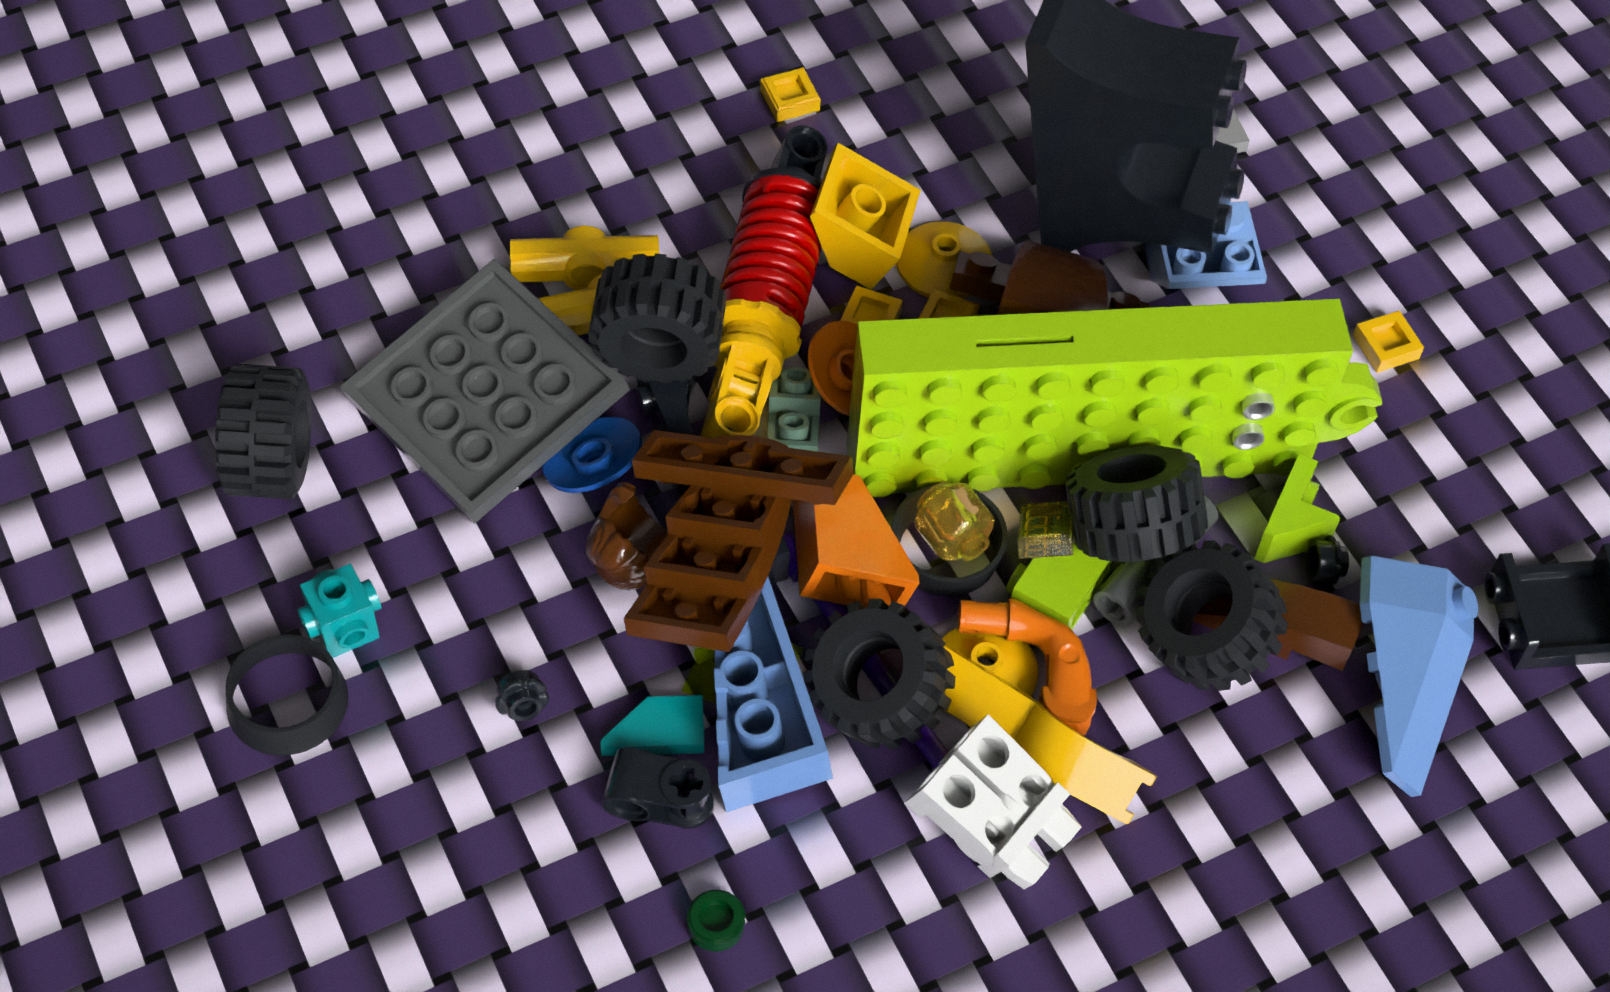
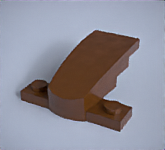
M1027 241L1021 246L1012 265L998 262L993 256L983 252H972L969 254L959 251L949 289L1000 303L997 315L1149 308V303L1140 301L1137 296L1123 291L1108 292L1104 269L1096 259Z
M653 430L632 459L635 478L656 480L665 484L677 483L691 486L665 516L668 535L644 566L647 585L624 616L627 635L730 652L747 622L771 570L783 536L791 501L799 500L816 505H835L854 474L852 456L788 448L787 445L759 436L729 435L711 438Z

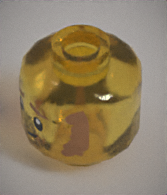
M944 481L932 486L920 497L917 503L918 511L915 515V527L938 557L945 561H955L963 558L964 561H970L980 556L990 544L988 537L994 528V516L970 486L966 483L951 484L949 481Z

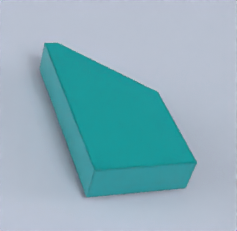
M703 695L647 697L601 739V756H614L616 750L626 747L638 748L658 755L704 753Z

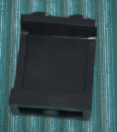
M1610 543L1603 544L1595 559L1591 561L1516 566L1512 553L1499 554L1490 573H1487L1485 577L1484 588L1488 602L1495 605L1499 618V641L1501 647L1505 651H1509L1514 670L1610 662Z

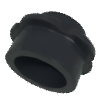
M1327 535L1324 540H1312L1306 554V570L1310 581L1324 582L1325 587H1332V585L1337 584L1340 577L1347 575L1349 553L1345 546H1340L1339 541L1333 535Z
M518 670L511 672L498 683V697L495 699V707L500 714H508V717L512 720H531L549 702V694L546 692L547 686L532 671Z

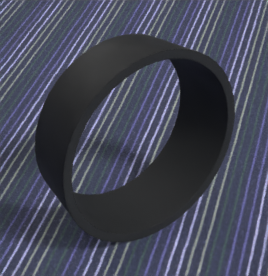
M945 483L921 488L909 495L899 505L893 517L892 531L898 541L901 542L905 530L922 516L936 512H952L965 516L964 514L967 512V509L957 498L955 491L961 487L968 493L967 498L972 503V506H976L979 509L975 514V519H977V523L980 526L986 528V533L993 547V561L984 569L972 575L953 578L930 574L913 564L919 574L920 583L917 588L927 593L953 597L965 595L979 589L992 577L1006 549L1008 540L1007 526L999 508L984 494L967 486ZM981 504L986 506V512L982 509Z
M284 634L271 636L246 648L233 662L228 672L225 686L227 718L233 732L250 748L270 755H294L320 745L340 726L348 707L347 683L332 656L319 643L299 635ZM288 653L305 654L323 661L331 668L332 688L325 704L312 717L296 725L266 727L256 724L247 719L238 710L233 701L234 691L242 677L253 666L267 658Z

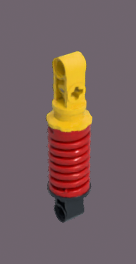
M806 125L793 127L788 132L772 162V167L753 174L745 183L742 193L743 205L720 289L725 291L726 307L720 350L717 361L714 364L717 371L709 391V405L700 436L711 438L729 435L753 436L759 427L762 410L769 395L772 381L780 376L784 360L795 356L800 349L802 342L800 339L801 327L804 322L805 311L812 290V282L822 248L810 215L821 186L820 177L828 151L825 137L813 127Z

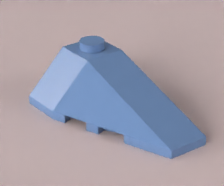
M1368 556L1362 558L1360 610L1362 622L1372 623L1376 652L1366 654L1368 670L1375 673L1383 698V702L1377 703L1374 707L1382 773L1410 797L1420 796L1474 641V618L1478 615V602L1472 589L1465 586L1446 568Z

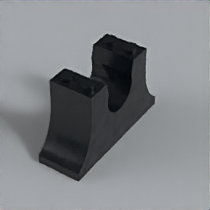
M1043 0L1025 42L1041 244L1071 252L1084 246L1104 242H1144L1212 254L1218 235H1226L1228 233L1232 217V205L1229 204L1231 198L1239 199L1244 183V170L1237 169V148L1216 141L1220 127L1228 128L1231 121L1234 98L1231 95L1233 91L1241 92L1245 81L1247 62L1246 60L1239 59V37L1158 24L1121 10L1105 0Z

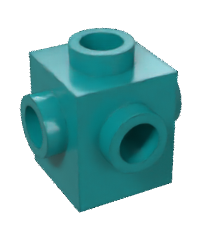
M351 563L338 569L322 571L310 581L300 584L305 606L297 609L301 623L309 639L318 636L322 646L329 652L332 658L380 638L374 614L375 611L382 609L379 597L370 579L360 582Z

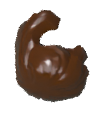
M620 482L609 493L605 505L593 528L590 530V534L587 536L586 554L597 574L605 582L621 590H635L647 584L644 566L666 538L668 530L663 528L658 522H655L651 515L647 514L634 495L636 487L626 482Z

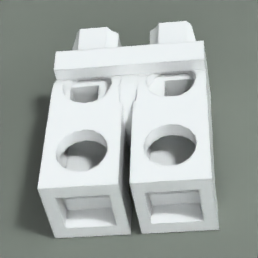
M989 714L967 730L939 762V765L932 770L904 803L920 818L927 815L955 840L958 847L969 858L979 863L978 868L989 878L1002 872L1008 879L1024 890L1035 884L1050 865L1029 844L1032 839L1038 834L1057 852L1070 842L1082 827L1062 804L1070 793L1058 782L1054 784L1050 776Z

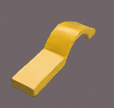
M949 645L944 646L952 655L954 666L947 668V670L956 677L955 689L945 690V695L952 700L946 712L970 727L989 714L1050 776L1054 784L1058 782L1070 795L1125 824L1130 823L1135 814L1126 808L1141 783L1152 786L1157 778L1156 774L1135 761L1118 755L1083 736L1052 715L1039 701Z

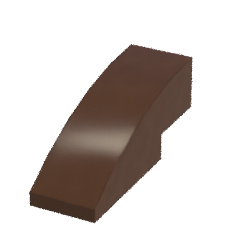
M1271 579L1279 589L1280 597L1285 601L1287 612L1281 616L1288 622L1287 633L1277 636V639L1283 646L1279 654L1275 656L1288 660L1290 652L1293 650L1343 671L1363 625L1360 604L1306 586ZM1221 597L1209 602L1198 612L1194 622L1214 630L1228 616L1233 597Z

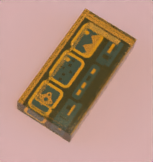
M1068 501L1032 503L1021 506L1017 539L1019 559L1073 555L1074 533Z

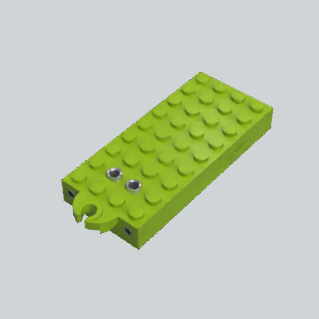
M1340 299L858 321L847 452L848 456H852L854 475L862 478L872 497H885L892 493H911L926 486L945 483L967 486L979 492L1005 487L1038 489L1046 485H1062L1067 482L1066 477L1068 474L1074 471V468L1081 463L1112 450L1134 446H1164L1189 452L1195 456L1196 460H1199L1202 477L1226 476L1229 478H1242L1251 474L1270 473L1289 476L1298 454L1313 458L1318 443L1342 439L1358 433L1371 424L1378 417L1375 407L1382 405V398L1378 383L1370 373L1368 364L1349 363L1353 347Z

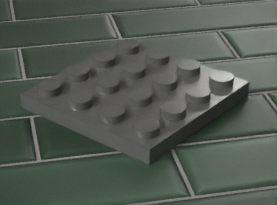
M495 259L340 386L345 397L474 524L630 390L627 380L614 368L605 365L602 362V357L595 355L586 342Z

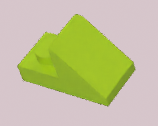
M1298 454L1265 528L1254 560L1267 563L1307 551L1312 540H1324L1327 535H1334L1340 517L1335 513L1312 505L1320 487V484L1311 481L1318 464L1317 460Z

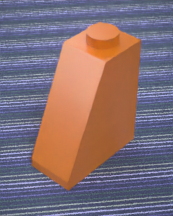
M853 474L835 505H816L807 501L793 500L799 595L801 597L843 605L859 601L866 608H868L869 599H882L889 606L892 601L904 606L907 604L920 583L919 574L860 476Z

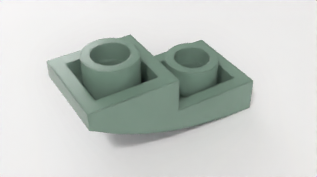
M802 367L782 369L780 376L772 381L769 397L767 438L785 444L788 448L818 451L821 395L813 383L809 370Z

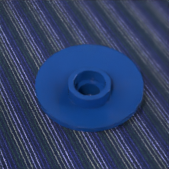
M620 417L597 418L543 464L544 476L552 487L563 492L580 493L598 489L618 479L633 465L632 459L642 447V437L638 428L629 420Z

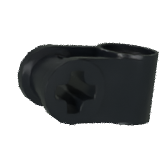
M620 748L615 751L601 806L609 814L625 820L649 821L677 826L683 829H694L705 824L714 811L711 776L708 769L702 763L692 759L653 754L638 748ZM689 773L693 774L694 780L689 779ZM687 791H690L688 798H685ZM681 809H686V815L682 814Z

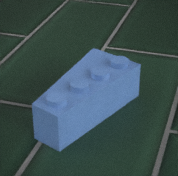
M767 577L758 600L730 652L715 650L714 680L717 701L716 731L719 754L718 785L726 813L833 779L828 750L772 586Z

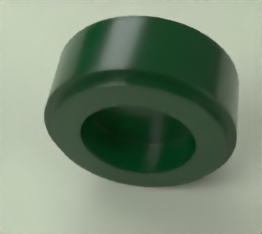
M709 890L698 895L691 902L687 912V929L693 942L702 949L713 952L724 951L737 944L745 929V911L739 899L724 890Z

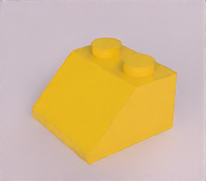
M837 143L833 148L810 218L829 267L872 290L900 260L921 190L840 143Z

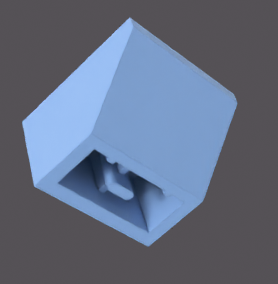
M1248 201L1230 202L1229 205H1232V217L1228 233L1226 235H1218L1212 254L1143 242L1151 281L1167 289L1265 284L1267 275Z

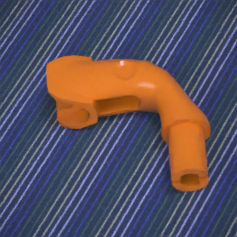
M1008 598L1007 603L960 600L957 618L958 633L1005 636L1006 641H1022L1041 649L1046 662V686H1042L1038 701L1060 721L1085 736L1090 727L1091 718L1096 711L1097 693L1096 689H1092L1089 660L1083 643L1078 636L1062 622L1014 598Z

